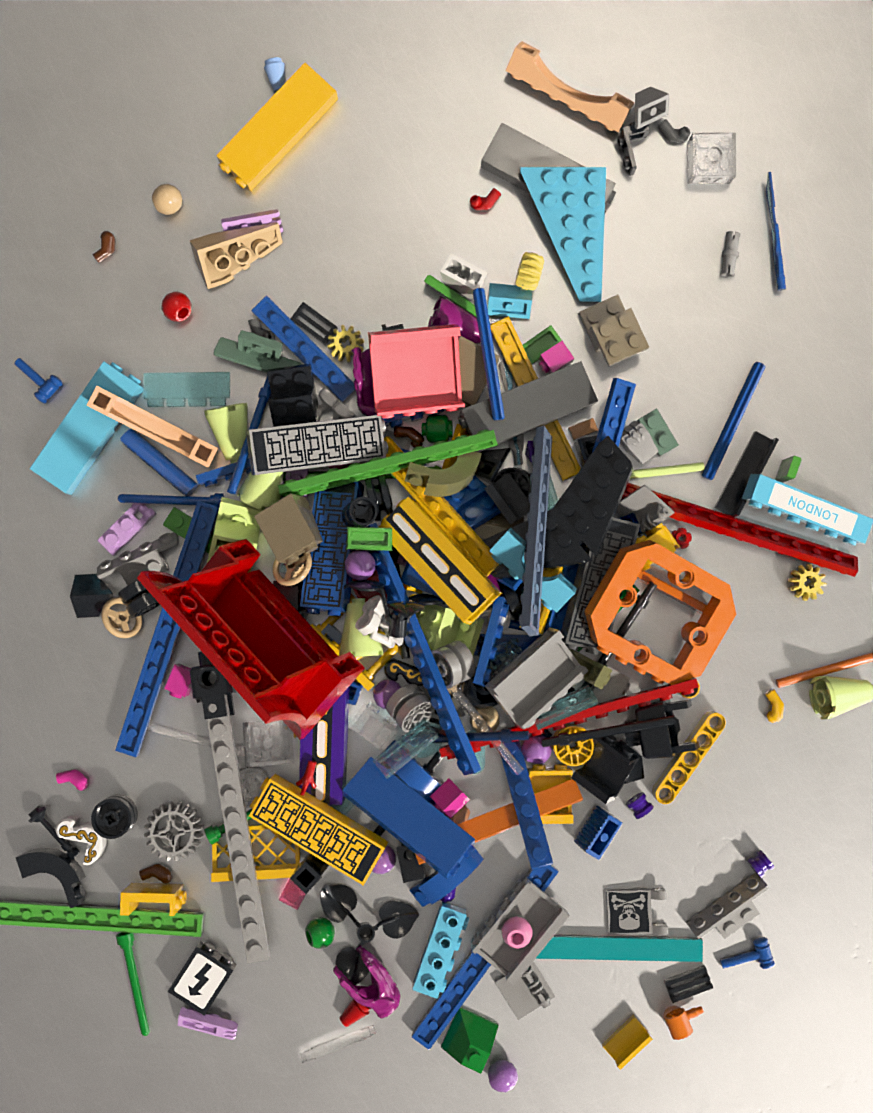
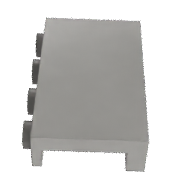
M547 629L485 685L514 725L523 730L534 725L536 719L542 713L549 711L552 704L557 699L564 697L568 693V689L574 684L579 683L588 672L586 667L578 663L561 640L564 636L557 629Z
M527 877L523 881L519 880L516 883L509 899L506 897L501 902L498 913L495 916L491 915L485 923L486 928L482 933L477 932L471 940L472 952L474 954L478 953L505 975L506 980L513 986L569 917L565 908ZM515 916L525 918L532 928L530 942L525 947L519 949L509 947L504 942L501 934L504 923L509 918Z

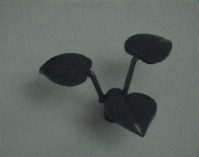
M356 580L344 585L343 588L349 587L360 591L379 592L382 596L386 613V622H389L388 635L395 638L406 637L407 623H410V618L415 613L424 610L425 605L445 604L440 597L424 593L410 595L409 600L412 601H387L383 589L385 584L375 580ZM389 607L397 611L393 612L392 616L390 615Z
M325 885L321 890V906L326 917L333 922L340 923L348 915L357 926L356 934L360 940L357 947H362L365 943L372 941L375 937V931L381 925H383V931L388 937L393 939L401 938L411 930L414 922L419 917L418 911L409 904L400 901H390L379 909V917L382 921L378 922L375 926H372L369 922L359 923L350 912L357 905V896L353 889L346 885ZM346 947L338 953L335 965L354 985L359 984L370 972L359 952L352 947Z

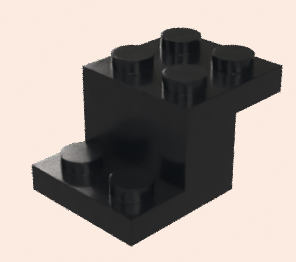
M311 363L268 369L267 375L271 389L268 404L273 427L318 422L316 412L319 404Z

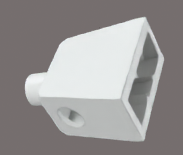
M452 253L440 271L444 284L469 299H473V290L480 288L488 274Z

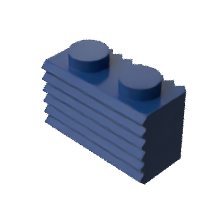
M595 806L596 809L591 813V817H588V821L584 824V828H581V832H579L577 839H574V842L586 853L600 860L623 822L600 806Z

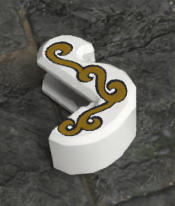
M72 815L60 820L55 827L59 838L88 843L83 865H91L103 855L107 846V839L99 836L94 831L91 822L78 825L79 817Z

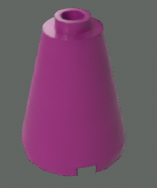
M440 296L433 308L435 311L433 316H430L428 327L456 324L460 327V336L479 344L480 335L477 317L447 298Z

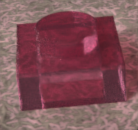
M289 879L279 901L298 910L306 894Z

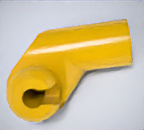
M772 689L765 696L772 705L771 711L767 714V719L769 722L774 723L776 721L779 722L783 718L784 703L775 689Z

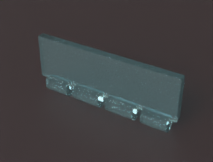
M230 372L144 373L143 398L147 399L148 407H164V399H167V407H185L186 399H188L189 407L207 406V398H210V406H226V398H230Z

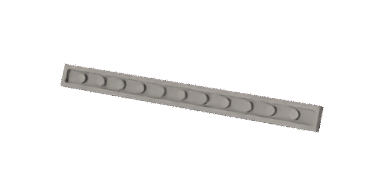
M225 695L228 716L207 719L248 964L269 960L270 952L227 695ZM211 704L209 710L211 712L216 711V705Z

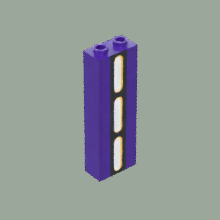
M349 687L306 737L300 740L299 780L305 773L308 760L317 762L313 775L317 787L313 789L309 783L306 792L328 805H342L346 799L342 790L346 786Z

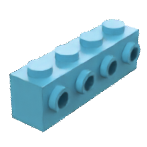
M441 901L413 981L412 990L436 999L440 992H444L447 980L444 978L447 971L451 972L455 960L452 958L454 950L458 951L461 945L462 938L459 937L461 930H466L469 922V917H466V909Z

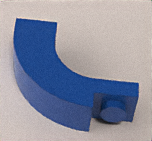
M394 740L380 755L381 758L411 789L434 805L435 802L430 796L443 783L428 772L408 749Z
M475 849L468 859L464 857L459 863L462 866L455 876L450 875L446 879L435 871L425 879L414 884L409 891L422 907L429 903L432 905L461 884L484 859Z

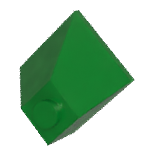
M460 1007L449 1026L441 1048L461 1065L481 1074L491 1054L499 1025Z

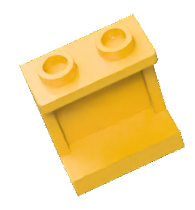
M534 764L532 768H527L534 794L572 780L573 770L567 768L566 764H555L554 768H545L544 764ZM572 805L542 816V824H573Z
M131 883L121 892L120 915L129 916L139 906V902L169 903V915L175 916L181 910L183 904L186 903L187 892L183 891V884Z

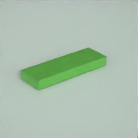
M427 275L424 282L428 286L476 317L474 304L433 276Z

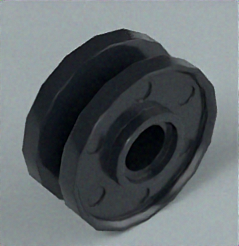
M384 475L378 476V485L375 486L371 478L365 479L367 496L377 507L375 522L381 521L382 510H385L387 515L393 512V504Z

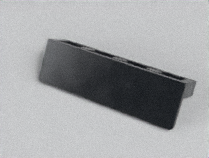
M757 431L753 432L714 508L733 517L740 515L747 502L742 497L750 474L762 473L779 441L778 438L770 439Z

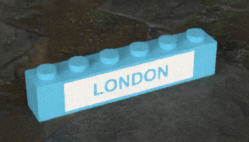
M750 474L742 499L749 501L748 505L757 509L767 508L769 514L779 517L781 514L787 516V521L796 524L800 522L805 523V527L810 530L825 531L824 535L835 539L841 537L843 538V543L856 546V543H866L873 524V519L762 474Z

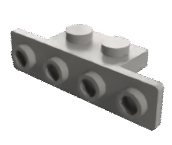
M174 532L171 534L165 533L151 543L145 542L131 552L125 551L113 560L103 561L97 567L98 579L119 571L126 584L130 585L138 580L137 577L141 571H168V565L160 552L177 545L178 535Z
M754 873L689 920L687 925L698 939L715 927L725 939L760 914L752 900L765 892L769 887L762 878Z

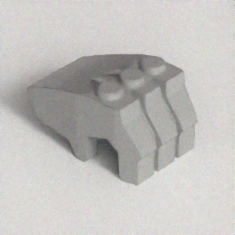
M633 421L623 429L620 441L625 446L626 452L631 454L640 464L643 465L659 452L651 435L642 423Z

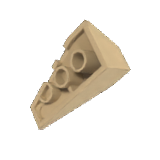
M277 222L212 233L190 240L195 261L207 289L228 283L234 279L233 276L242 269L245 271L253 261L259 257L263 258L283 243Z

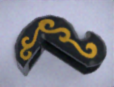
M395 658L390 659L385 664L384 673L389 679L397 681L398 675L401 674L407 683L423 686L422 676L417 667Z

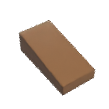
M594 418L569 427L568 430L574 441L598 431Z

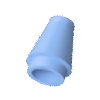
M279 57L267 59L264 66L274 93L285 84V63Z

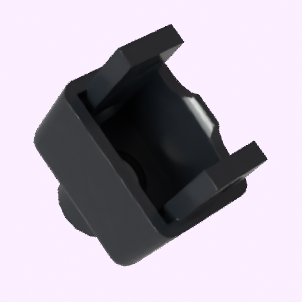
M202 651L198 652L200 666L191 668L190 678L193 699H196L197 703L202 702L204 719L228 716L225 695H227L230 716L235 715L232 693H237V691ZM213 671L217 676L214 684L210 682V675ZM211 704L216 705L217 709L215 712L209 710Z
M669 699L638 707L635 710L636 719L625 721L624 724L674 715L673 710L691 707V699L671 702ZM675 715L674 725L625 733L628 746L641 745L642 755L646 759L675 757L681 752L696 751L700 748L699 741L678 742V734L681 729L679 719Z

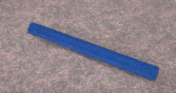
M476 288L473 290V298L492 417L495 421L503 420L505 416L484 288Z
M755 362L750 370L702 473V477L707 480H713L766 368L763 363Z

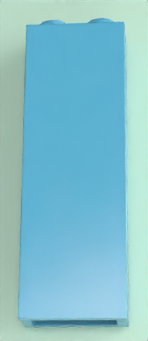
M103 361L34 461L30 470L64 493L72 495L121 424L87 406L96 386L134 405L144 390L139 385L141 381L131 374L128 377L122 374L123 369L112 362L109 365Z

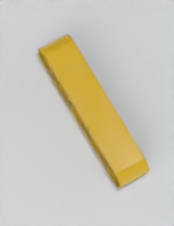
M708 711L699 720L684 743L697 741V737L700 734H704L706 740L696 751H688L693 753V759L690 762L685 763L684 756L687 752H681L673 757L653 785L652 795L658 802L669 804L676 798L725 728L726 720L721 714ZM716 716L718 718L717 725L710 727V718ZM680 770V778L672 780V772ZM662 788H667V796L659 798V791Z

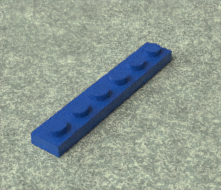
M267 295L251 310L303 364L311 363L312 373L342 403L356 391L354 383Z
M520 741L502 743L498 748L531 870L552 865V856Z

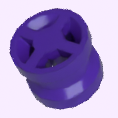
M644 792L636 794L626 803L627 807L633 810V815L636 819L644 817L654 808L652 803L646 800Z
M761 850L757 852L756 857L747 860L748 864L760 878L765 875L767 870L775 868Z

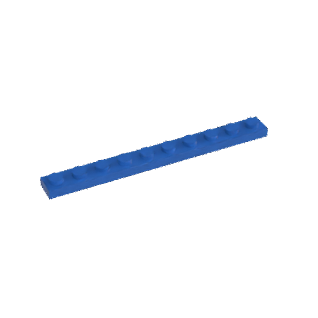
M548 865L531 870L526 877L541 890L545 891L559 871L554 866ZM471 952L448 983L444 992L440 994L412 1033V1038L430 1050L491 964L478 953L474 954Z

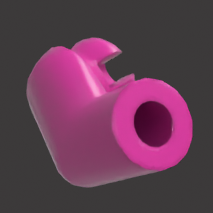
M73 769L56 773L58 784L70 781L80 791L88 787L86 776L79 770Z

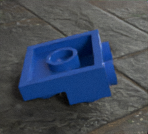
M475 475L470 484L462 491L453 495L443 496L473 530L501 513L484 489L487 486Z

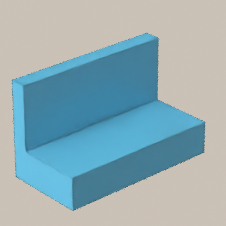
M490 283L488 315L530 319L532 290H525L517 285Z

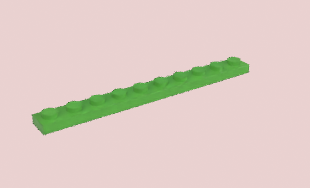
M481 430L476 435H461L453 441H438L433 446L415 447L412 451L406 453L395 452L387 458L377 457L370 459L367 463L350 464L348 468L340 470L337 468L330 469L321 475L310 474L305 479L287 480L284 484L278 485L279 493L283 498L289 494L303 496L408 469L410 462L424 465L498 446L494 430Z
M0 900V925L201 937L203 932L204 913L178 911L175 916H170V911L135 909L129 916L120 915V907L79 905L70 908L69 904Z

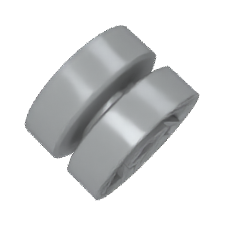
M454 641L431 651L447 689L474 676L476 667L473 655L469 648L461 641Z
M408 684L397 690L391 696L386 706L387 712L404 732H413L420 729L429 721L435 711L431 700L416 684Z

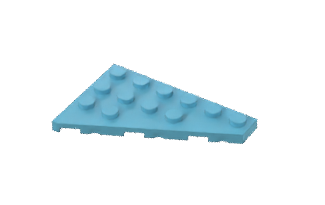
M521 167L520 172L579 301L601 302L606 167Z

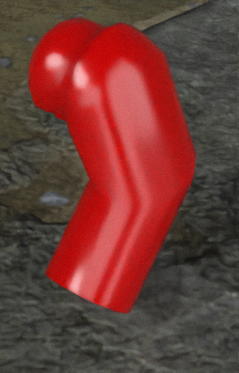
M493 188L486 197L473 195L470 198L471 207L474 210H489L499 199L501 193Z

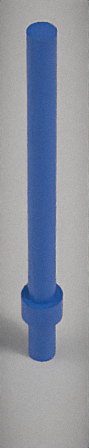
M268 375L264 386L260 388L258 394L259 401L249 430L259 428L270 397L271 389ZM247 436L227 490L230 494H236L249 457Z

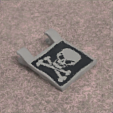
M664 888L607 890L608 935H668L666 923L652 924L651 899L665 900L667 898L666 890Z

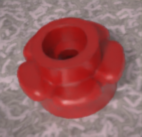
M678 528L671 533L681 549L689 546L692 536L685 528Z

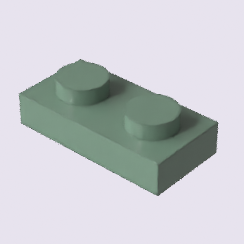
M657 408L637 420L643 424L651 435L659 451L657 453L659 457L679 445Z

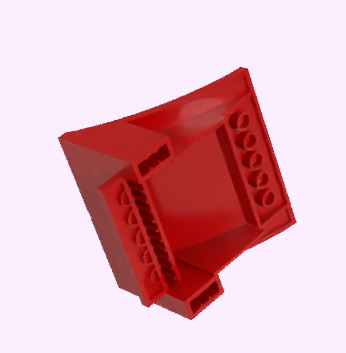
M247 539L221 545L202 571L192 574L189 580L184 582L168 573L141 571L137 577L141 584L263 722L267 724L283 720L299 740L306 737L365 669L351 652L338 656L260 570L248 572L261 554Z

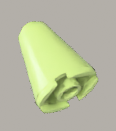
M247 403L205 410V417L225 460H230L231 464L236 463L246 438L248 425Z
M250 472L238 490L237 496H240L242 502L261 510L262 506L269 507L281 500L278 485L283 484L284 472L252 475Z
M365 598L352 599V603L347 604L339 656L351 652L355 657L383 655L381 643L370 639V634L363 636L355 628L357 620L364 613L362 608L366 603Z
M817 676L810 683L813 684V690H809L810 702L816 714L820 713L822 720L831 719L873 699V685L868 680Z

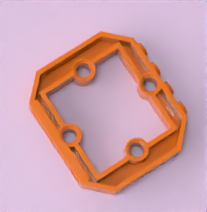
M647 540L621 548L587 605L585 615L591 639L598 645L597 650L606 655L609 652L615 654V659L625 665L630 662L634 665V670L643 675L646 672L652 674L651 679L662 685L664 681L673 685L702 675L734 620L736 610L729 584L658 543ZM647 560L668 571V579L672 584L683 589H688L694 585L712 596L698 622H688L682 627L681 636L686 642L673 664L651 653L650 649L640 641H629L608 629L620 607H630L636 602L637 592L632 586ZM684 571L685 576L679 581V575ZM626 590V596L620 599L621 591ZM698 630V636L693 639L694 632ZM641 649L639 656L634 657L635 651Z

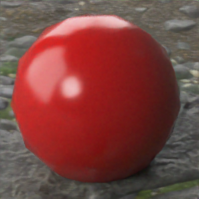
M174 291L166 294L162 300L161 309L164 316L171 321H184L191 314L192 304L189 298L181 292Z

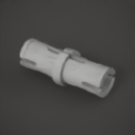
M733 231L726 232L725 250L722 251V257L724 258L721 276L726 277L727 273L728 277L735 276L736 259L739 257L737 250L740 233L736 231L735 235H733Z

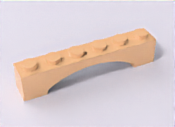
M523 41L515 47L506 71L514 79L529 83L531 88L547 93L553 100L562 101L568 108L584 113L592 121L597 120L610 131H620L635 102L617 92L613 96H596L578 91L562 82L546 67L539 56L540 50Z
M96 386L87 403V406L206 467H209L218 450L217 447L99 386Z

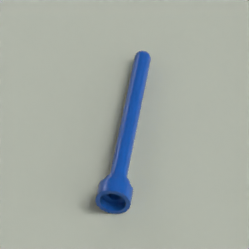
M215 493L210 495V497L120 494L118 501L121 503L196 505L197 501H202L219 507L224 493Z

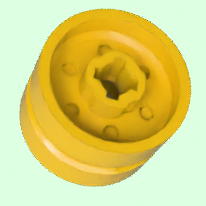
M568 723L565 724V728L556 730L552 737L558 736V733L567 732L571 734L586 730L580 725ZM593 739L575 742V747L554 745L552 750L562 763L568 766H579L586 763L592 756L594 742Z

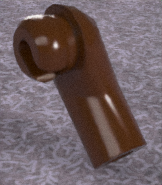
M109 231L101 233V249L92 254L98 263L115 251V237Z

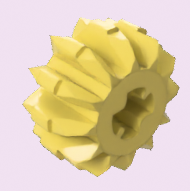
M525 252L523 254L515 280L518 287L533 291L536 289L542 274L543 256L533 252Z
M342 325V332L339 333L337 329H334L333 332L336 337H328L333 342L328 344V349L333 350L331 352L332 357L339 355L338 361L342 362L345 356L349 363L351 362L350 356L353 355L351 351L353 348L359 347L363 352V347L359 345L364 343V339L359 338L361 332H354L353 326H350L348 331H346L345 326ZM347 340H349L350 346L347 345L345 348H343L342 342L345 343Z
M806 564L805 567L799 565L798 571H791L794 578L788 579V582L793 583L789 590H796L794 595L796 598L802 596L804 601H807L809 597L815 600L817 599V594L824 593L820 586L827 585L825 582H821V579L826 575H818L819 567L813 568L812 564ZM807 579H810L808 586H805L804 582H806Z

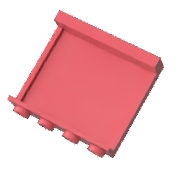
M450 324L368 332L374 409L377 416L392 418L394 414L401 413L403 416L416 415V412L424 411L425 414L437 413L439 409H446V411L452 412L458 411L459 407H465L461 391L458 344L460 327L458 325Z

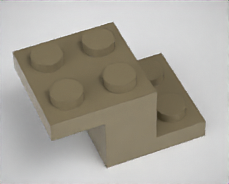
M618 294L578 313L595 351L601 350L608 367L649 348L632 308L625 310Z

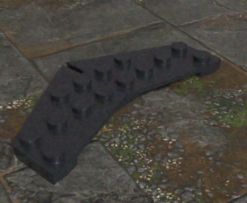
M609 436L598 444L553 509L547 511L543 571L593 561L580 546L582 543L588 547L596 558L599 554L633 472L631 461ZM528 520L511 527L525 541L529 528ZM509 529L482 541L491 549ZM503 563L499 564L490 573L496 579L512 577L508 572L509 568Z

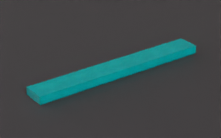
M554 935L535 959L703 962V939Z

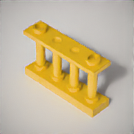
M352 594L350 595V603H352V599H356ZM329 616L322 624L319 623L317 626L312 623V628L339 656L340 644L334 640L331 641L321 631L328 624L333 625L341 616ZM378 627V633L385 635V632ZM395 643L393 648H389L368 670L365 669L356 678L367 691L375 685L373 682L375 679L374 675L397 652L401 655L400 646ZM363 656L355 658L359 661Z

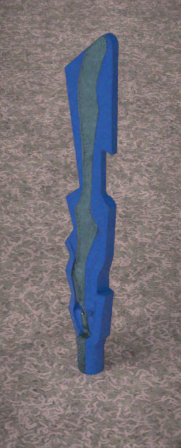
M768 172L766 197L772 225L773 260L777 291L786 290L779 227L775 217L772 174Z

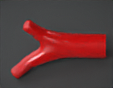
M308 760L303 777L296 782L297 786L303 784L300 792L301 796H304L309 783L313 789L317 787L313 778L317 764L315 761Z

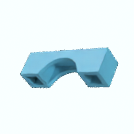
M510 527L489 551L497 563H503L509 568L508 572L513 578L522 580L526 567L524 552L527 542ZM561 573L552 577H543L541 602L547 609H553L557 613L576 593L577 588Z

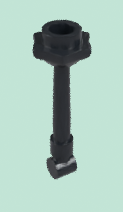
M37 806L28 814L30 816L28 821L30 823L41 822L58 841L61 848L68 852V858L73 860L80 853L79 849L72 847L70 842L64 838L58 837L55 828L44 818L46 807L44 806L41 809Z

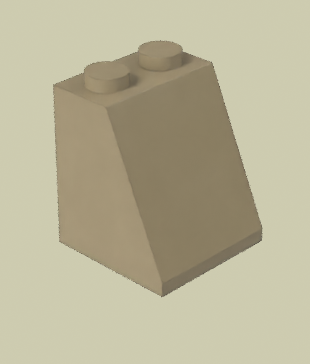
M460 336L458 344L462 401L465 403V407L462 408L465 409L478 403L487 386L481 346ZM495 354L496 365H498L500 358L497 354Z
M289 494L254 516L278 563L292 564L300 559L299 555L304 552H313L318 548L317 545L323 542L306 497Z

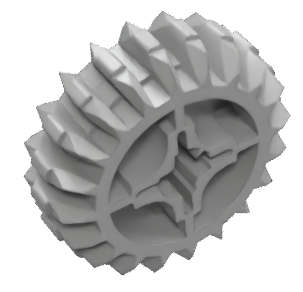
M170 801L168 806L161 804L160 810L155 808L152 811L154 816L150 815L147 818L150 823L144 826L146 830L150 831L144 834L145 838H151L146 843L147 846L154 845L151 853H155L158 850L160 852L158 858H162L166 854V861H170L172 856H174L175 861H179L181 856L184 859L188 858V852L194 854L196 851L195 847L201 845L198 839L204 837V834L198 832L204 829V825H197L202 818L194 817L197 810L194 809L190 813L188 811L190 805L187 804L182 808V802L180 801L177 802L176 807L173 801ZM168 815L167 827L158 830L161 818ZM178 816L184 818L188 824L180 823ZM175 827L179 832L173 835L174 833H171L169 830ZM191 832L187 845L180 847L181 835ZM160 838L167 839L170 843V846H167L165 843H163Z

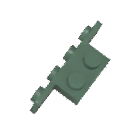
M243 330L238 335V342L220 337L214 349V356L266 373L268 369L302 365L301 362L282 357L283 343Z

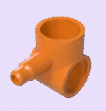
M670 1006L665 1010L663 1018L674 1040L684 1039L693 1033L689 1020L704 1012L701 1006L687 1011L679 1006Z

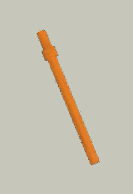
M873 652L777 679L776 685L778 688L817 676L873 662Z

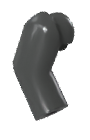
M667 119L658 125L669 141L685 142L690 136V129L684 126L680 129H674Z
M258 318L248 320L251 332L275 340V335L272 331L261 328Z

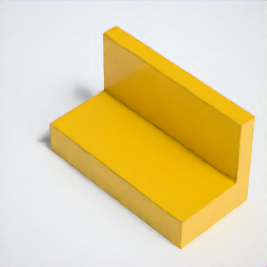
M633 1014L602 1043V1047L615 1060L617 1067L621 1070L653 1039L647 1028Z

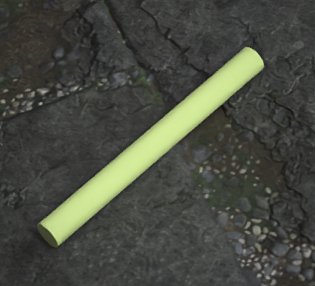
M700 462L633 470L630 479L704 471L705 468L704 463Z

